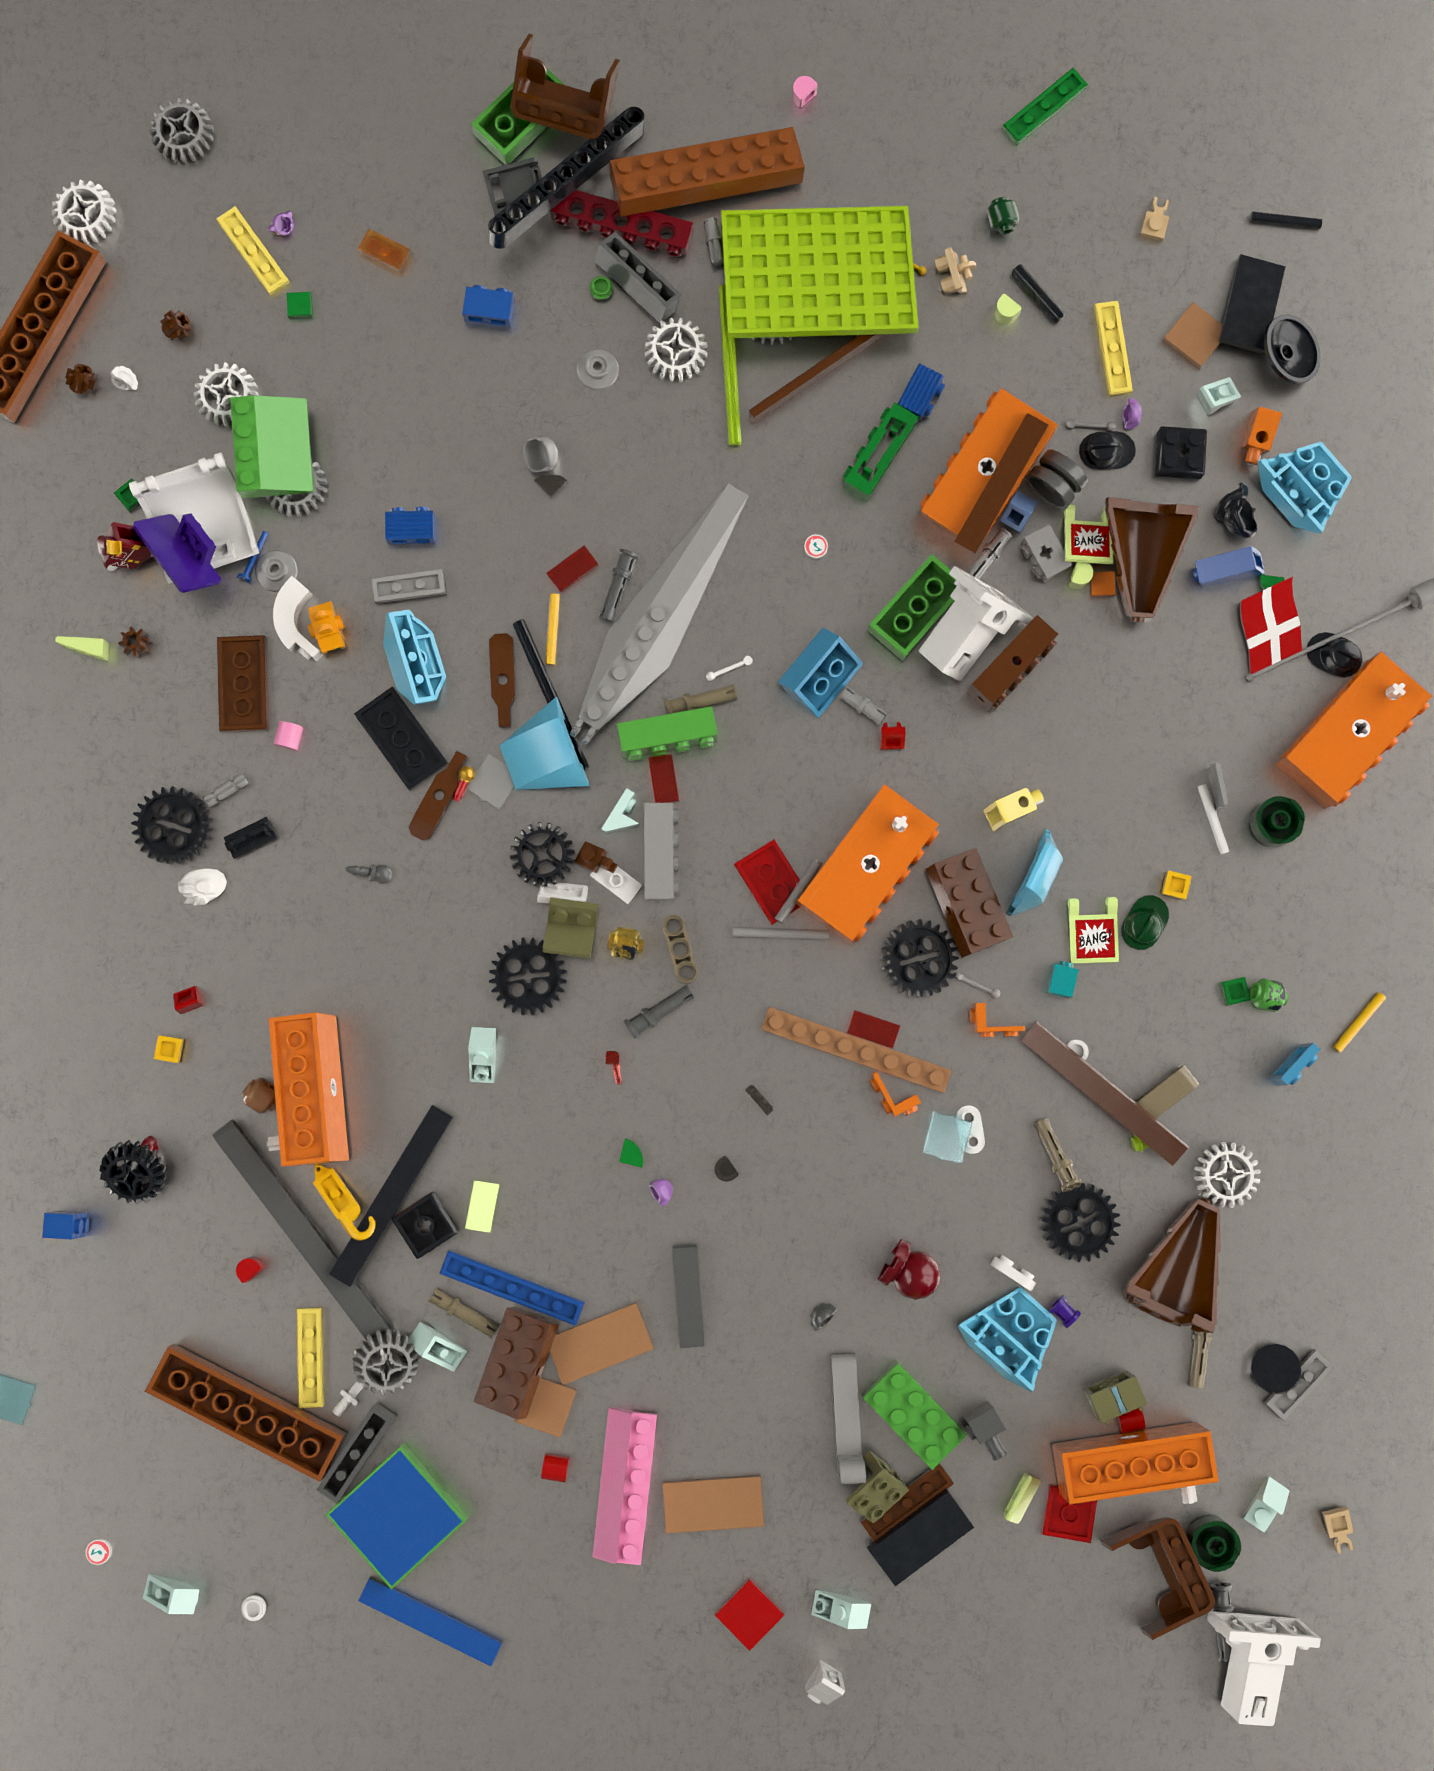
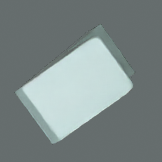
M1228 377L1201 387L1197 397L1209 416L1222 406L1236 402L1241 398V395L1231 378Z
M627 788L625 789L603 825L602 832L609 834L639 827V823L624 815L625 812L630 813L637 802L634 800V792Z
M1268 1476L1242 1518L1265 1533L1277 1512L1281 1515L1283 1514L1290 1490Z

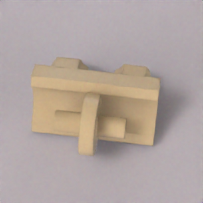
M951 247L944 249L945 255L935 259L939 273L950 270L952 275L941 280L943 291L946 294L958 292L960 295L965 294L967 289L962 274L965 275L966 280L971 279V271L976 268L975 261H968L967 256L962 255L960 256L961 264H959L957 253L953 252Z

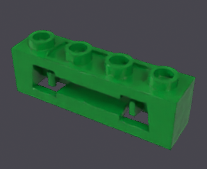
M895 402L891 409L886 407L880 417L882 423L878 428L874 426L867 437L870 440L866 447L861 446L855 456L857 459L853 467L849 465L842 476L845 479L843 487L868 501L916 426L919 417ZM892 424L888 434L893 436L894 439L876 465L875 475L868 482L873 470L868 468L867 464L885 438L886 429ZM900 429H903L900 436L898 437V432L900 431ZM862 467H864V470H863V472H862L861 475H860V474H859V471L861 470Z

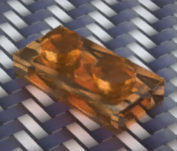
M371 229L367 230L358 247L360 253L400 273L411 254L409 248Z

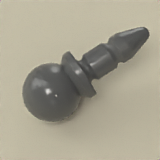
M371 864L370 868L354 865L345 868L347 872L353 875L369 876V881L375 880L380 884L389 882L392 877V871L386 865H378L376 867L374 864Z

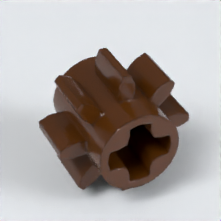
M170 310L164 314V319L160 321L162 332L171 340L177 337L181 341L188 336L187 332L191 330L189 318L180 311L174 313Z
M77 364L74 366V370L71 368L67 369L65 376L67 379L66 385H69L70 390L77 394H85L87 389H94L96 374L92 373V369L87 365Z
M130 627L129 632H121L123 639L118 644L121 647H126L123 653L127 656L133 652L134 656L139 658L140 652H148L145 647L146 643L150 642V639L143 638L144 630L140 629L136 632L133 627ZM131 640H137V645L132 644Z

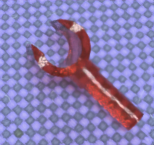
M607 1051L606 1064L613 1065L616 1084H622L619 1070V1053Z

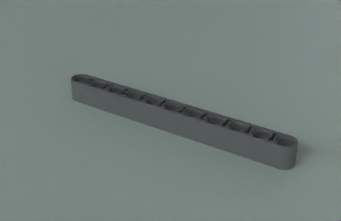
M232 1119L213 1133L215 1141L366 1340L368 1334L375 1337L377 1330L381 1332V1335L385 1334L387 1328L391 1332L390 1324L356 1279L352 1286L349 1287L329 1275L339 1259L338 1255L237 1122Z

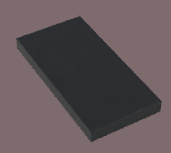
M1240 254L1219 342L1262 354L1265 353L1264 334L1268 324L1274 319L1286 266Z
M393 686L354 713L409 791L449 764Z
M944 1489L870 1544L867 1549L892 1583L897 1586L975 1527L949 1491Z

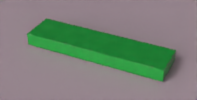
M1074 68L1070 69L1003 124L1002 129L1018 145L1083 92L1088 86L1087 82Z

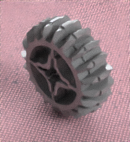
M178 98L176 104H173L172 101L168 100L169 106L165 108L160 105L162 112H154L156 120H150V124L153 127L149 129V133L152 136L151 141L156 146L158 153H163L164 158L167 160L171 157L173 162L177 163L179 158H181L182 162L186 164L187 158L190 157L195 162V155L198 154L203 157L202 149L209 150L210 146L207 142H213L211 135L214 133V128L211 125L212 120L207 116V111L204 108L201 109L200 105L196 102L192 105L191 101L187 99L183 104L181 99ZM196 120L199 122V130L197 135H195L193 132L194 122ZM167 127L171 131L168 142L165 140V130Z
M312 463L314 493L284 495L282 499L279 496H266V500L271 501L270 506L273 509L278 507L280 514L286 511L288 517H292L294 511L297 517H301L303 510L307 515H310L309 508L311 506L317 510L318 506L315 502H324V498L320 494L327 493V489L323 487L327 484V480L322 478L325 472L323 469H319V463ZM298 496L306 497L300 501L294 502V500Z
M387 1328L385 1334L381 1335V1332L377 1330L375 1337L367 1335V1342L360 1340V1348H355L354 1350L356 1357L352 1358V1364L354 1365L352 1370L354 1375H357V1382L362 1383L365 1390L371 1387L373 1394L379 1389L382 1395H385L386 1390H390L394 1394L396 1387L404 1389V1382L411 1384V1376L416 1375L417 1370L415 1367L419 1366V1361L417 1359L418 1353L413 1347L414 1344H408L409 1338L406 1334L401 1336L400 1332L396 1330L391 1335L390 1330ZM391 1348L401 1351L405 1356H399V1353H392ZM366 1368H372V1371L380 1372V1376L372 1374Z

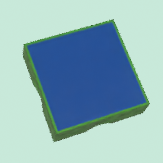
M405 1443L399 1446L326 1514L391 1590L463 1525L469 1517L450 1494L433 1480L427 1468Z

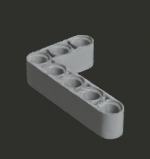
M856 1354L831 1355L838 1479L840 1484L866 1483L865 1462L861 1451Z

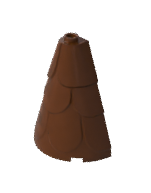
M1105 498V513L1118 572L1116 578L1125 615L1130 617V621L1145 622V618H1154L1171 583V575L1183 553L1184 545L1198 517L1199 506Z
M1205 1198L1193 1200L1167 1229L1166 1236L1150 1252L1147 1260L1127 1282L1122 1295L1126 1299H1128V1296L1130 1297V1304L1170 1324L1179 1327L1181 1325H1192V1331L1214 1333L1215 1325L1217 1324V1286L1219 1285L1220 1209L1212 1206L1213 1202Z

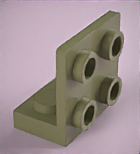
M550 897L548 922L542 951L544 953L589 959L591 957L596 928L598 904Z
M869 1450L863 1456V1459L868 1465L866 1470L871 1476L866 1480V1483H862L845 1501L866 1519L875 1523L909 1489L896 1470Z

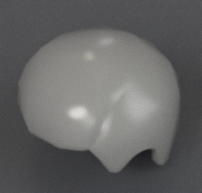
M547 436L529 438L524 446V458L527 466L532 472H546L553 469L558 461V449L554 441Z

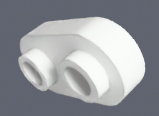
M969 1105L963 1106L956 1113L960 1146L965 1152L976 1154L985 1145L981 1115L977 1108ZM971 1113L973 1120L966 1122L964 1119L965 1114ZM971 1137L977 1139L975 1146L969 1145L968 1141Z
M1003 1255L1000 1258L996 1256L990 1263L991 1266L1032 1291L1036 1285L1033 1281L1034 1275L1023 1268L1020 1272L1012 1267L1014 1262Z

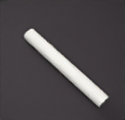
M1207 784L1198 786L1197 788L1220 855L1230 852Z

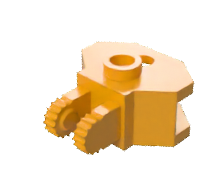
M329 601L308 608L311 624H308L309 633L312 638L316 637L322 654H327V651L339 647L341 649L346 648L341 630L344 629V624L341 616L336 614L333 603Z

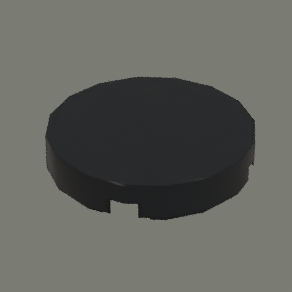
M1266 1345L1258 1350L1252 1360L1251 1370L1253 1378L1258 1386L1268 1393L1283 1394L1295 1388L1300 1381L1302 1372L1300 1360L1294 1351L1284 1345Z

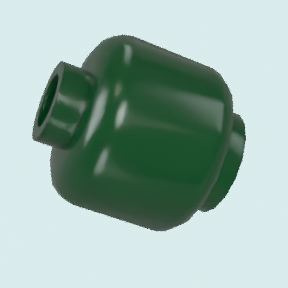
M999 197L992 200L991 205L987 208L990 228L993 231L1000 232L1001 235L1013 232V228L1020 221L1016 203L1013 200H1009L1008 197Z

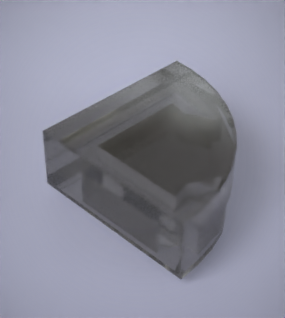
M541 475L534 480L550 498L568 483L560 475Z
M750 1085L745 1089L767 1116L773 1111L771 1104L754 1085Z

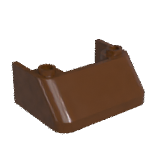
M528 34L518 50L511 99L512 113L517 118L588 139L599 137L604 128L615 93L620 60H614L606 75V79H596L591 86L590 92L546 80L547 69L545 64L539 59L530 57L533 35Z
M1165 1517L1134 1524L1101 1540L1102 1545L1111 1551L1128 1543L1131 1547L1138 1550L1151 1546L1171 1591L1164 1593L1158 1600V1610L1162 1617L1140 1628L1142 1633L1150 1639L1154 1640L1213 1609L1215 1604L1214 1595L1186 1534L1177 1520Z

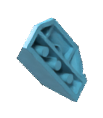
M410 610L389 612L386 614L383 646L396 689L413 705L436 701L446 674L433 632L422 621L413 616L414 614Z

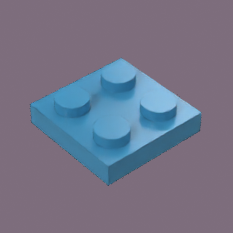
M1314 1043L1301 1044L1269 1080L1276 1086L1289 1085V1083L1291 1085L1295 1084L1302 1076L1300 1071L1305 1066L1310 1067L1318 1059L1316 1054L1321 1049Z

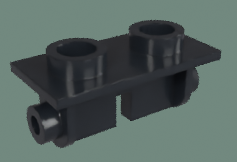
M266 816L223 838L226 849L230 851L233 859L276 839L277 836Z

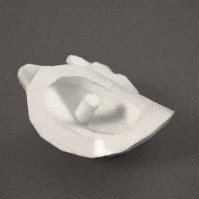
M199 869L184 875L181 882L177 884L179 892L183 893V896L187 898L183 903L196 906L207 905L210 900L222 894L227 881L225 875L218 870Z

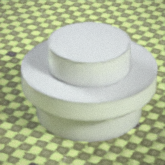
M249 1596L243 1601L241 1612L247 1620L257 1621L265 1615L266 1603L260 1596Z

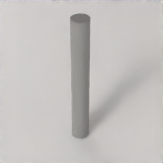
M817 859L813 860L775 917L777 921L783 924L797 903V900L822 866L820 861Z

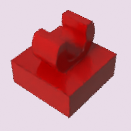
M884 722L883 727H881L880 736L881 750L905 749V726H901V723L897 722L896 727H888L887 722Z

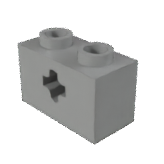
M1050 524L1029 534L1022 540L1021 550L1027 559H1031L1034 565L1032 569L1038 579H1042L1044 584L1069 571L1072 567L1071 562L1065 561V551ZM1041 552H1043L1044 554L1048 553V558H1046L1045 556L1041 557Z

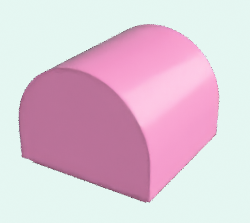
M809 76L797 78L793 85V102L800 109L817 94V83Z
M279 721L273 745L298 751L303 727Z

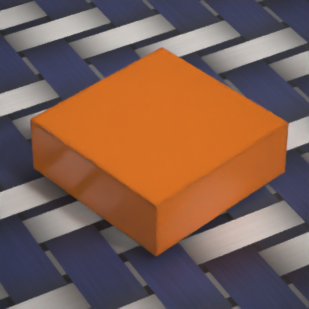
M1115 571L1093 572V577L1090 580L1091 597H1110L1116 595Z

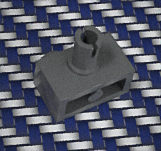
M988 1401L963 1415L966 1422L962 1425L972 1441L976 1439L979 1444L985 1443L994 1461L1007 1454L997 1436L1006 1428L994 1407Z

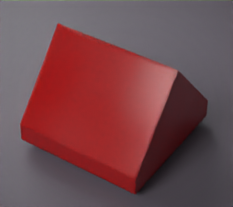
M196 986L173 994L174 1009L179 1014H184L203 1006Z

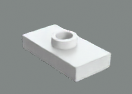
M618 866L614 873L600 867L597 873L592 872L590 875L628 905L643 886Z
M542 881L540 882L537 902L549 904L550 897L586 902L588 886L559 882L553 885L551 881H547L548 886L543 887Z

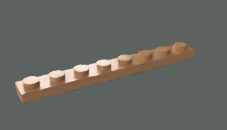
M771 1007L768 1008L761 1030L941 1093L945 1092L952 1071Z

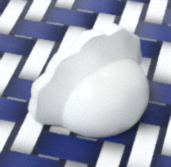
M124 366L113 368L111 371V382L113 385L126 391H135L137 389L138 381L131 369Z

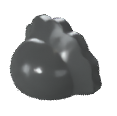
M822 1303L814 1308L810 1319L811 1326L815 1331L823 1328L832 1320L837 1310L836 1307L831 1304Z

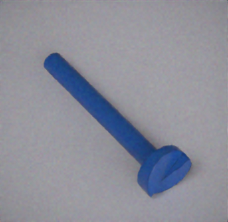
M266 531L262 532L257 542L259 553L268 535ZM259 554L251 556L244 573H238V579H243L248 583L251 582L252 579L249 577V574Z

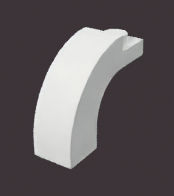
M291 576L281 587L275 599L273 608L275 630L280 640L292 653L300 647L298 652L307 660L312 657L317 662L323 654L301 635L298 628L299 614L313 595Z

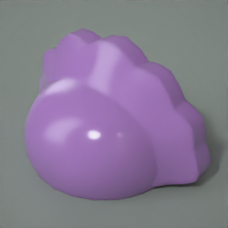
M289 210L285 213L277 214L267 228L268 231L276 232L281 236L289 234L293 229L292 212Z
M1132 398L1128 399L1123 410L1125 429H1134L1140 424V419L1143 416L1141 405Z
M661 1179L650 1183L653 1197L661 1206H664L673 1195V1187L669 1180Z

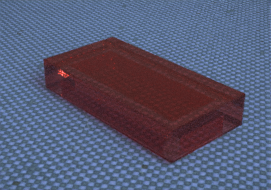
M584 545L546 574L559 592L562 593L599 566V564Z
M672 754L649 757L655 803L679 802Z
M854 1010L847 1034L893 1049L900 1025Z

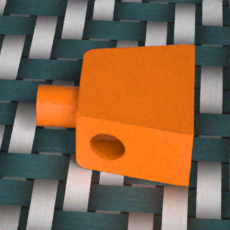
M1260 406L1251 412L1242 448L1248 450L1245 458L1246 463L1258 465L1261 455L1270 451L1282 416L1281 412ZM1256 436L1260 437L1261 443L1256 440Z

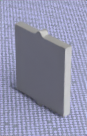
M488 754L476 772L475 778L470 781L466 789L479 796L482 802L486 801L500 810L513 790L514 784L506 762H502Z
M1220 763L1210 764L1207 772L1215 808L1221 810L1225 809L1229 802Z

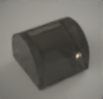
M724 1155L716 1162L714 1171L720 1180L728 1182L739 1176V1173L727 1156Z

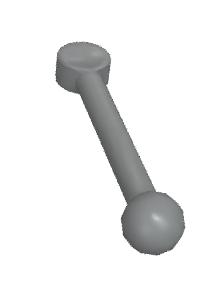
M1068 419L1066 422L1068 429L1089 427L1113 431L1116 427L1113 422L1107 424L1075 422L1073 419Z
M954 973V978L990 993L993 998L1000 996L998 989L992 990L959 973Z

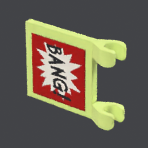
M1069 505L1063 514L1065 561L1113 564L1112 540L1105 507L1101 515V522L1075 520V505Z
M1107 897L1105 900L1107 914L1079 915V900L1075 898L1067 900L1070 963L1119 962L1118 899L1116 897Z

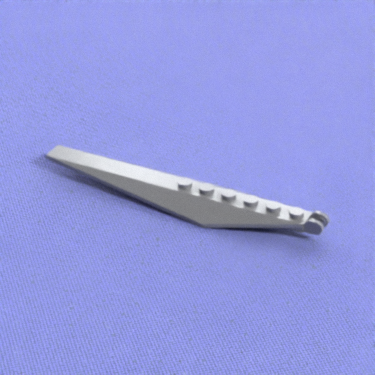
M728 483L609 628L580 710L578 721L570 732L572 737L579 734L585 723L591 728L585 734L582 743L588 745L597 731L599 732L604 725L670 667L749 497L748 494Z

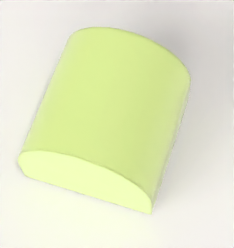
M1003 293L997 302L994 315L1001 324H1011L1017 319L1022 308Z
M1076 562L1068 583L1070 588L1082 589L1087 586L1093 577L1091 565L1089 563Z

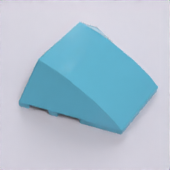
M1322 442L1258 461L1262 491L1293 526L1321 534L1328 518L1333 513L1334 507L1338 500L1341 499L1352 478L1346 469Z
M557 697L499 745L516 790L590 786L583 765L578 760L566 728L565 717Z
M1045 829L1036 848L1037 853L1006 912L1008 916L1041 906L1063 862V857L1048 829Z
M1019 1287L957 1327L968 1346L1000 1375L1016 1385L1033 1392L1034 1383L1038 1371L1041 1369V1362L1045 1350L1049 1346L1057 1319L1023 1288Z

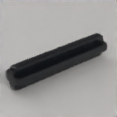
M1022 264L1016 266L1012 271V275L1055 323L1063 319L1065 312Z

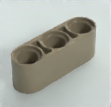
M669 915L663 921V931L674 971L681 983L690 984L697 977V968L686 928L681 917ZM671 920H676L680 923L681 927L679 931L672 933L667 930V923ZM677 943H683L687 947L686 953L682 956H677L673 952V947ZM684 966H689L693 970V976L689 979H683L679 975L680 969Z
M1182 1065L1135 1102L1156 1119L1193 1091L1199 1083L1187 1067Z

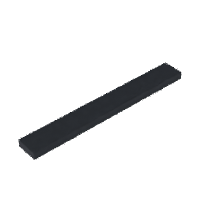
M433 1105L430 1107L357 1227L359 1232L366 1231L369 1227L368 1218L372 1216L375 1221L373 1234L369 1238L360 1241L351 1237L329 1275L349 1287L352 1286L453 1119L452 1116Z

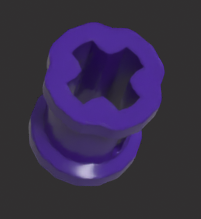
M1064 1295L1060 1296L1048 1310L1050 1313H1055L1064 1322L1063 1325L1066 1328L1071 1326L1081 1315L1079 1310H1075L1066 1301Z

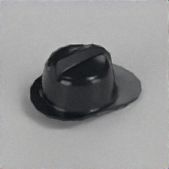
M1118 431L1089 434L1083 439L1079 449L1081 460L1092 469L1126 467L1132 462L1136 452V447L1131 437Z
M1328 632L1318 633L1311 638L1307 647L1335 634ZM1343 637L1307 653L1308 659L1313 665L1340 677H1349L1357 673L1363 660L1359 647L1351 640Z

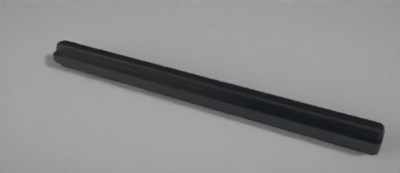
M524 619L518 620L513 623V627L548 704L555 697L558 698L565 717L564 722L578 760L583 765L584 771L589 769L587 760L576 736L572 737L570 735L572 726Z

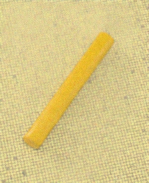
M554 593L550 594L545 665H555L559 594Z
M1378 992L1335 1043L1333 1048L1337 1052L1341 1053L1386 999L1382 993Z

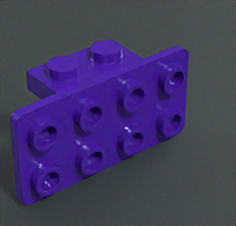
M191 513L184 514L180 523L172 514L134 522L133 529L180 592H190L220 583L221 577L210 564L216 546Z

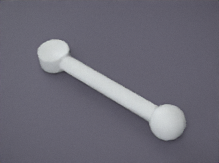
M746 656L743 661L714 673L708 672L706 678L709 681H713L716 676L743 665L750 666L753 660L750 656Z

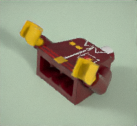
M112 522L105 536L100 535L97 538L98 551L103 557L104 567L109 571H115L118 567L135 569L145 560L151 557L154 558L132 525Z

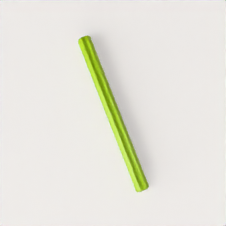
M720 285L719 302L728 441L730 446L741 445L735 338H728L725 285Z

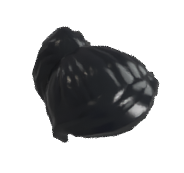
M1241 482L1238 489L1226 494L1220 500L1215 510V516L1220 521L1225 522L1232 533L1246 539L1255 536L1257 532V523L1254 519L1256 509L1252 508L1251 504L1246 500L1248 487Z

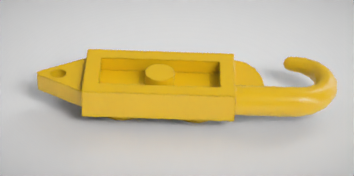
M315 1164V1181L312 1183L335 1217L353 1239L360 1241L369 1238L375 1229L373 1217L370 1216L368 1218V1229L364 1232H359L353 1222L360 1214V1205L333 1168L328 1169Z

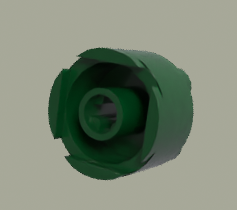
M1275 796L1260 803L1250 817L1251 830L1254 836L1268 847H1279L1294 841L1302 833L1305 821V814L1299 803L1291 798ZM1277 818L1281 820L1279 825H1276L1274 822Z
M1205 1516L1197 1519L1187 1529L1186 1537L1200 1566L1213 1572L1228 1570L1235 1564L1241 1552V1541L1237 1532L1224 1520L1214 1516ZM1215 1539L1217 1542L1214 1543V1548H1211L1209 1544Z

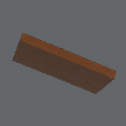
M266 636L217 637L219 731L268 730Z

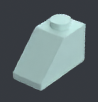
M419 1322L408 1341V1344H414V1350L421 1357L453 1372L467 1353L466 1349L436 1329Z
M148 1574L142 1599L167 1614H194L195 1606L198 1602L199 1589L184 1581Z

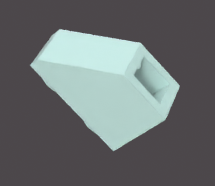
M472 1027L468 1046L470 1082L494 1083L496 1028Z
M816 1590L811 1615L846 1629H867L871 1603L852 1596Z

